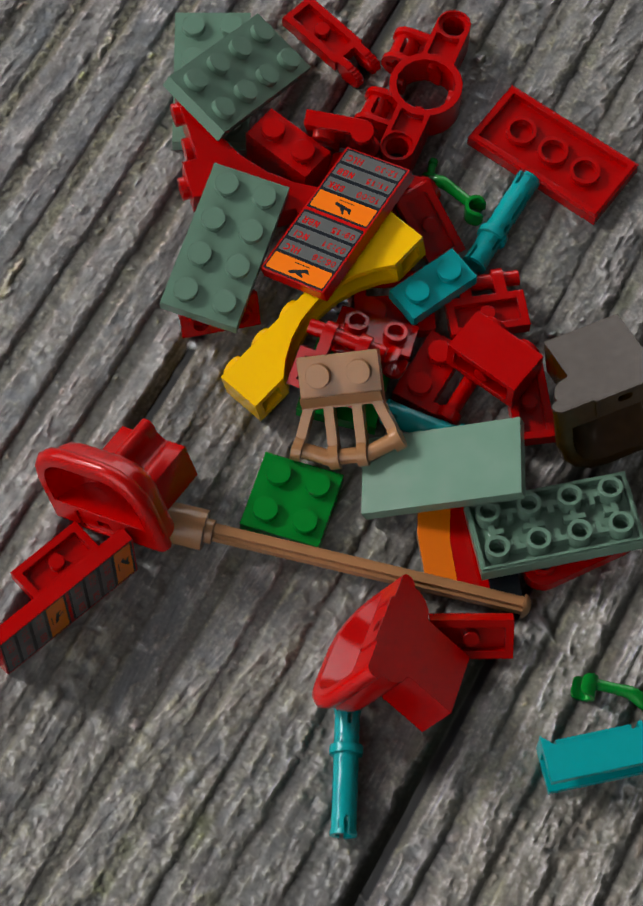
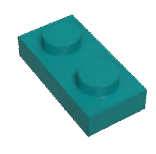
M451 248L389 290V299L412 325H416L475 285L477 275Z

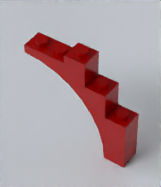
M176 99L175 103L170 104L175 127L182 126L186 137L181 139L186 161L182 162V177L177 178V183L182 200H190L193 212L197 209L214 163H218L289 187V196L277 227L292 224L318 187L296 183L265 171L240 155L223 138L217 141ZM394 206V208L392 209L391 212L394 213V214L398 217L397 212H396V209H395V206Z

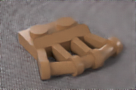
M380 348L296 358L302 414L296 437L291 447L290 460L301 462L302 459L329 466L330 470L342 469V465L357 463L359 467L370 466L371 461L394 449L399 452L408 447L406 439L385 400ZM365 404H373L387 431V435L370 444ZM352 406L356 447L341 448L336 408ZM318 409H323L327 449L307 443L315 411Z

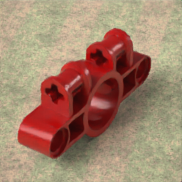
M449 10L442 13L431 34L406 26L396 28L393 34L394 43L390 51L385 53L381 60L382 67L391 74L389 90L378 86L369 87L364 95L366 102L361 112L354 116L355 118L365 119L372 123L375 130L374 137L381 141L379 159L404 167L412 172L428 136L444 132L457 120L460 113L463 88L459 69L468 51L471 29L470 19L465 13L458 10ZM422 80L431 81L437 86L441 85L448 91L445 104L432 109H424L420 106L414 107L405 102L400 94L402 95L405 92L408 84ZM392 154H401L403 157H398V158H397V157H393V156H391V155H392Z

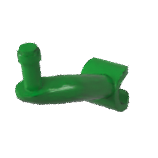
M430 158L427 172H424L422 176L432 179L438 188L444 190L465 206L464 219L468 224L472 226L481 224L483 215L472 211V209L485 210V199L480 195L470 196L449 178L435 174L438 160Z
M587 673L583 677L576 676L573 678L570 692L571 697L576 700L594 701L596 691H602L624 697L643 711V692L634 686L599 679V676L595 673Z

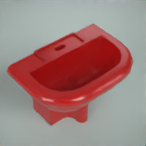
M144 418L134 429L122 426L103 449L87 444L70 442L57 448L50 447L39 452L35 462L38 478L58 516L76 521L83 528L109 537L123 528L133 538V543L159 552H165L172 546L170 537L174 531V523L168 510L198 475L186 447L164 439L157 432L155 426Z
M404 574L359 607L338 631L328 648L315 680L312 698L319 708H335L339 711L354 712L363 709L382 697L421 732H424L452 713L470 657L429 621V610L425 599L415 588L413 578L408 574Z

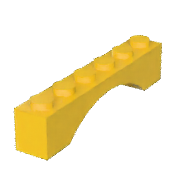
M390 212L328 301L304 292L297 300H291L283 307L279 318L269 328H263L256 334L252 340L251 347L241 357L236 356L229 361L221 376L226 392L258 420L262 421L289 394L290 385L286 382L299 347L308 335L306 331L312 318L320 320L338 303L360 291L382 284L399 282L426 254L423 237L394 213Z

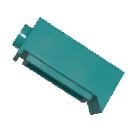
M642 720L637 721L635 728L628 724L557 739L554 744L539 736L536 752L548 795L643 775Z

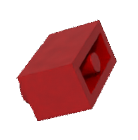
M271 108L246 132L247 158L265 171L296 183L316 187L320 185L327 175L326 168L331 161V151L312 139V137Z
M478 310L448 344L446 358L447 364L510 408L540 374L543 355L532 342L526 339L520 340L507 331L505 325L500 320L492 316L487 317Z

